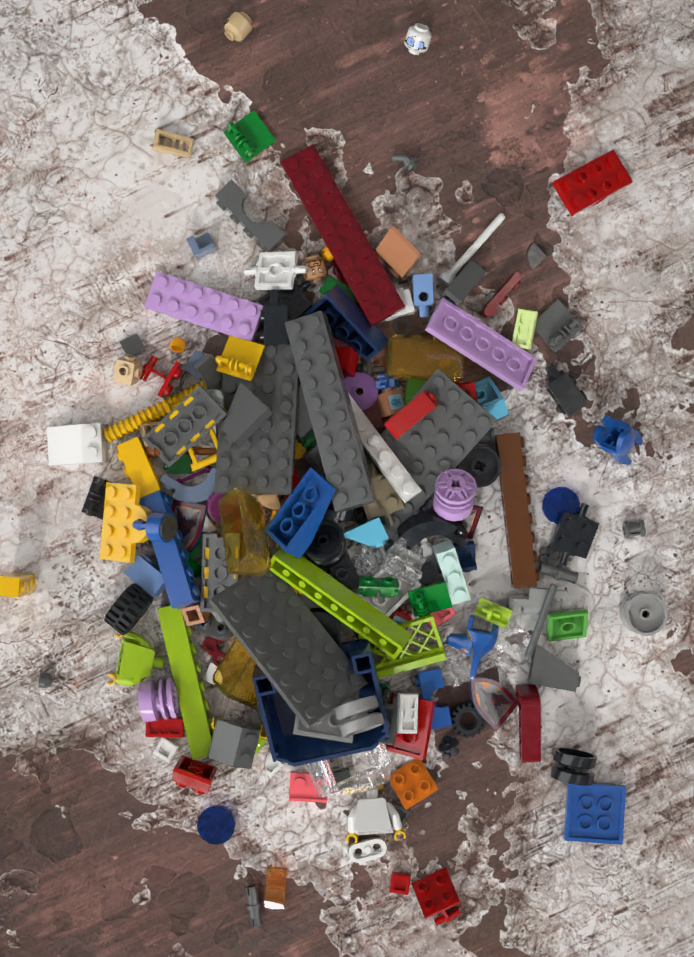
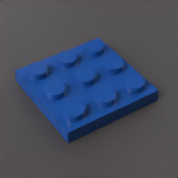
M567 783L563 839L565 841L622 845L626 786L603 783L581 786Z

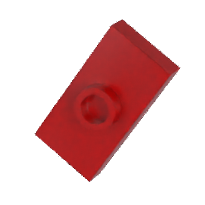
M159 717L157 721L146 722L145 737L184 738L185 726L183 717L173 719L169 717L166 720L163 717Z

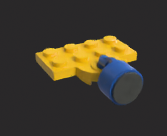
M106 482L100 559L135 563L136 543H144L147 540L168 543L174 539L178 528L175 516L164 512L151 513L150 509L139 505L141 485Z

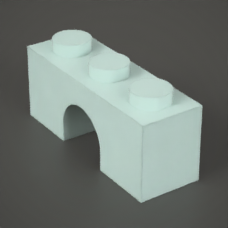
M451 540L433 545L435 557L443 576V582H446L452 605L471 599L455 547Z

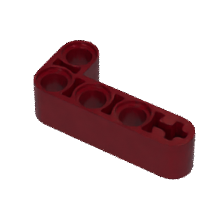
M534 684L516 685V699L519 706L520 762H541L540 695L537 686Z

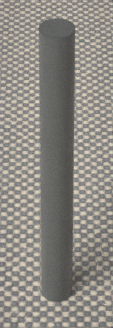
M550 584L525 652L526 657L532 658L558 585Z

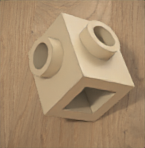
M129 354L118 358L113 365V371H115L113 381L129 386L138 383L143 371L141 367L142 361L135 359V356Z

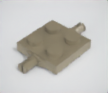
M374 462L369 463L368 467L378 502L363 506L367 519L384 516L387 527L393 526L395 524L391 514L394 511L404 509V502L383 473H377Z

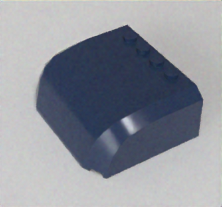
M357 639L337 645L352 662L355 675L361 674L368 683L360 690L359 698L376 696L379 707L369 712V714L375 712L382 713L385 723L376 728L353 735L352 743L293 734L296 714L257 664L254 665L252 680L273 762L280 761L294 767L373 750L381 741L390 737L371 643L367 639Z

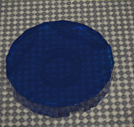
M556 487L550 489L544 495L541 509L548 521L558 524L562 510L569 513L579 512L580 501L576 493L569 488Z
M212 805L204 809L200 814L197 829L204 841L209 844L218 845L225 843L231 838L235 831L236 822L233 813L228 808L222 805Z

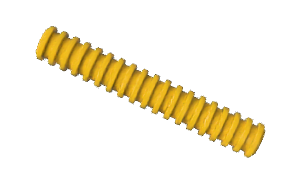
M195 383L194 387L191 385L189 389L185 388L183 392L179 391V394L175 393L173 397L169 396L167 400L164 398L163 402L158 401L156 405L152 404V407L148 406L146 410L142 409L140 413L136 412V415L131 414L130 418L125 417V420L121 419L119 423L115 422L113 426L109 425V428H103L105 438L108 442L113 443V440L117 441L119 437L123 438L125 434L129 435V432H135V429L140 430V424L156 422V419L160 420L162 416L166 417L168 413L165 403L169 402L173 405L184 400L200 384Z

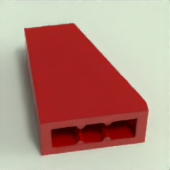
M424 390L384 423V425L397 440L438 405L436 402L438 400L433 392Z

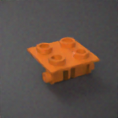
M416 758L387 776L405 810L439 790L422 760Z

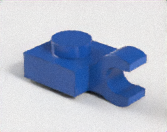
M386 374L377 375L379 381H375L376 389L383 390L391 387H400L399 380L393 379V376H387Z

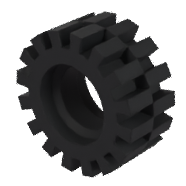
M472 701L459 702L450 713L452 727L461 737L469 738L471 736L473 738L476 734L479 735L480 731L484 729V724H486L477 713ZM466 712L474 714L475 722L471 726L462 725L460 721L462 714Z

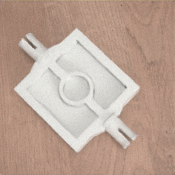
M296 251L260 252L259 261L256 266L245 267L244 274L255 275L254 287L256 290L293 289L296 274L308 273V266H297L298 254Z

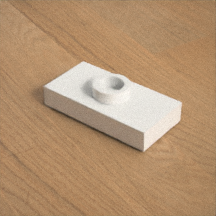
M398 693L396 733L417 734L419 694Z

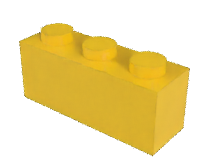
M135 437L117 445L118 450L116 454L118 459L124 462L126 468L123 470L127 479H131L133 485H141L140 498L162 491L163 488L153 464L147 456V450L141 437Z
M11 572L0 575V596L22 597L34 593V590L37 588L35 574Z

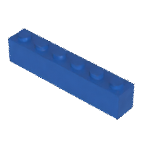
M158 491L140 498V504L150 509L151 513H171L175 516L178 523L177 516L172 511V499L167 493ZM178 528L171 542L152 541L173 609H182L200 602V591L194 583V571L189 566L187 560L189 555L187 550L183 548V535Z

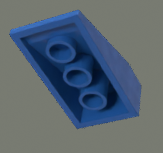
M310 467L264 531L285 552L301 558L312 543L336 489Z

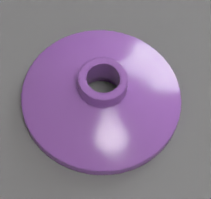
M356 372L355 377L345 378L348 393L362 411L370 408L378 396V389H376L374 379L368 374ZM357 388H361L363 390L362 395L356 394Z

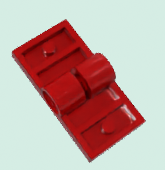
M613 149L555 180L552 185L570 215L574 216L590 206H595L608 196L630 185L633 181Z

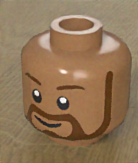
M319 255L305 257V261L301 263V266H308V273H303L304 279L307 281L311 280L312 284L323 282L322 278L328 274L325 259L319 257Z

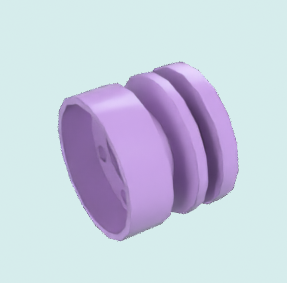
M448 469L437 477L433 507L440 517L449 521H461L472 513L477 487L472 475L464 470Z
M173 677L167 678V682L163 678L160 679L158 688L153 680L139 682L138 701L141 717L144 722L157 721L159 711H161L165 720L169 718V712L172 719L178 718L180 705Z

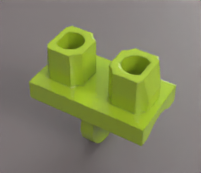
M480 597L473 615L506 629L513 610Z

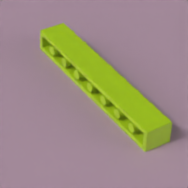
M280 548L273 555L267 566V569L393 659L397 658L413 635L303 556L301 558L295 557Z
M171 604L157 608L175 687H177V696L192 760L208 756L213 736L212 718H209L208 714L210 704L209 700L204 697L206 687L204 680L201 681L199 673H202L200 662H196L195 654H197L196 644L192 643L190 637L193 635L192 627L186 625L181 609H173Z

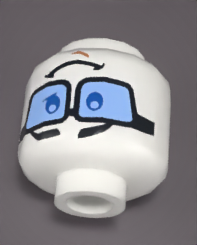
M420 23L409 27L404 44L410 53L419 55L428 50L432 38L429 27Z

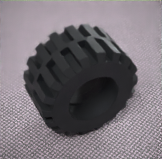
M133 583L114 602L106 613L104 621L121 635H125L145 614L152 604L154 597L139 585Z

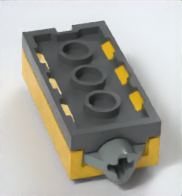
M200 384L142 439L152 450L157 448L161 453L159 457L170 467L228 414L224 407L223 391L207 389L203 384Z
M203 534L200 612H211L218 622L224 621L209 603V600L246 576L248 535Z

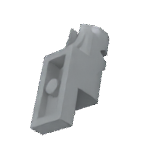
M527 587L526 595L525 593L508 594L506 608L513 610V613H518L521 606L523 614L539 615L549 589ZM557 589L553 601L562 602V599H568V591Z

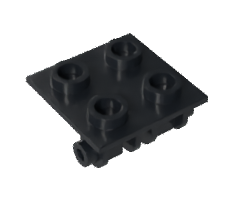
M94 476L81 512L103 520L106 482L110 481Z

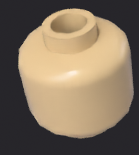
M234 12L224 22L226 37L231 41L241 42L252 31L250 17L244 12Z

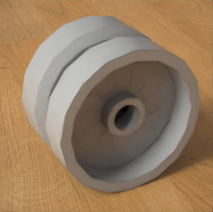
M638 591L627 595L622 601L620 618L623 625L630 631L643 636H651L660 632L666 625L668 609L664 601L658 596Z
M376 696L359 698L334 709L337 720L350 719L340 726L342 737L365 732L385 723L382 713L375 712L369 714V712L379 707Z

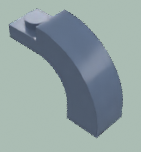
M212 468L206 479L196 486H186L167 474H163L160 481L164 483L162 486L169 491L176 490L172 497L177 500L190 503L203 502L208 500V497L214 491L216 468Z

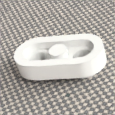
M372 837L357 841V843L354 842L349 847V857L356 863L380 858L386 853V842L381 837ZM376 843L380 844V848H379V849H375V848L373 847L374 844H376ZM357 848L362 850L360 854L355 853Z

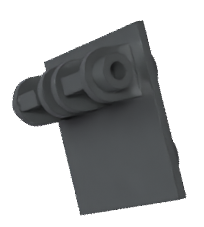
M558 299L537 318L535 331L556 353L584 327L580 324L582 322L580 318L574 317Z

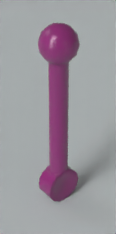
M208 465L205 469L186 478L177 479V481L183 484L206 472L209 473L212 467Z

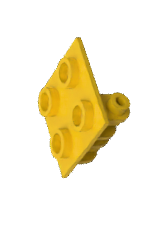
M229 335L222 355L216 357V363H218L216 371L252 382L265 345Z

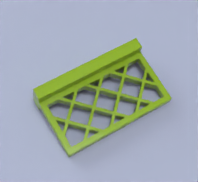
M433 614L399 623L401 627H409L414 631L396 659L377 650L375 645L371 647L373 653L382 656L381 661L375 663L378 678L447 660L446 650ZM431 621L432 627L429 632L420 628L422 623ZM417 632L426 635L422 643L413 639ZM360 634L358 635L359 639H365ZM430 637L437 640L438 645L430 647L426 645V642ZM410 643L420 646L415 652L407 650Z

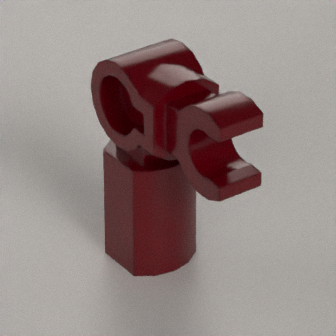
M205 637L202 647L209 655L213 656V663L218 667V657H223L225 661L228 660L226 653L219 650L220 646L218 643L222 644L227 640L223 641Z

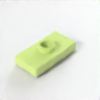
M518 308L512 342L520 348L531 350L538 317L537 311Z

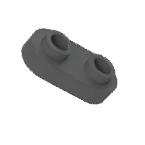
M209 616L205 623L197 624L198 631L207 637L224 641L233 635L225 622H218L213 616Z

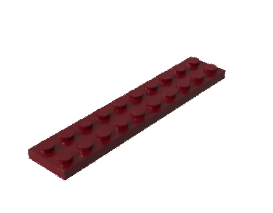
M314 144L282 160L280 164L371 327L404 310L406 306Z

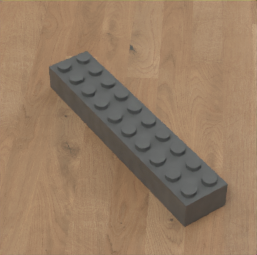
M318 311L285 322L326 479L336 489L332 497L335 511L341 513L378 502L327 315L323 311Z

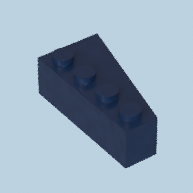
M337 284L316 301L304 314L309 315L323 311L328 317L331 331L334 333L333 336L338 340L342 339L347 342L349 347H352L356 353L367 361L379 353L389 341L375 325L371 327L365 314Z

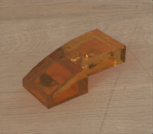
M267 868L265 908L284 909L287 868Z

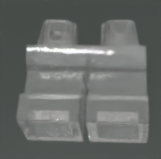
M398 538L393 546L387 550L380 569L413 585L421 579V568L426 558L423 557L422 548L414 546L410 551L406 549L407 540Z

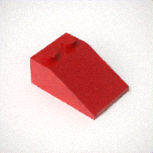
M182 755L173 769L172 781L176 782L175 784L179 787L186 788L187 786L193 788V791L198 794H208L218 768Z

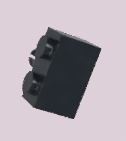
M346 551L345 557L339 564L331 568H325L328 574L332 573L333 578L349 590L359 587V576L348 551Z

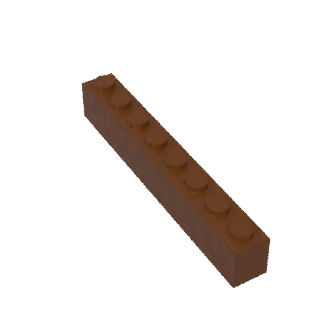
M520 432L495 435L496 454L500 458L501 463L499 481L511 587L537 586V581L540 578L539 571L535 570L537 553L536 550L533 551L532 543H535L534 531L531 532L530 524H533L532 512L528 510V505H531L530 494L526 492L529 480L528 475L524 474V467H526V456L522 455L524 438L520 436Z

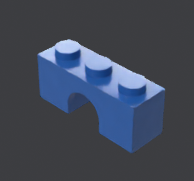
M440 666L430 667L429 670L418 672V675L414 676L416 687L421 689L419 698L431 700V695L436 689L444 688ZM447 703L435 704L431 730L452 726Z

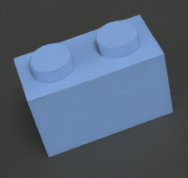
M137 555L135 563H131L124 574L152 597H159L166 588L160 567H156L153 564L155 561L148 555Z

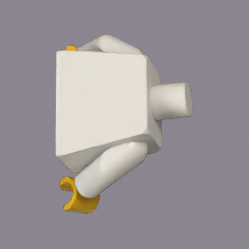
M377 788L366 789L367 799L358 800L357 805L353 806L348 815L349 833L346 841L349 843L350 836H353L355 843H357L359 835L393 833V829L395 830L394 838L396 841H398V833H402L405 839L406 834L402 828L400 815L392 803L387 802L385 798H378Z

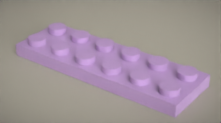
M158 271L155 273L144 306L146 309L251 342L254 340L261 319V310H264L263 305Z
M443 297L439 300L425 331L519 391L525 388L537 361L536 357Z

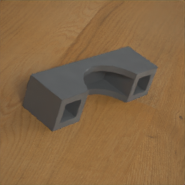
M232 179L215 195L218 200L216 204L223 211L227 210L231 214L229 217L236 225L240 223L244 227L243 232L250 239L254 237L258 241L256 245L263 252H273L286 239L285 233L273 221L256 223L247 218L244 214L246 195Z

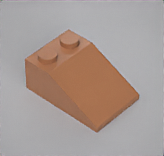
M394 226L390 228L375 250L382 266L385 264L390 269L389 273L395 279L399 278L401 281L418 265L421 253Z

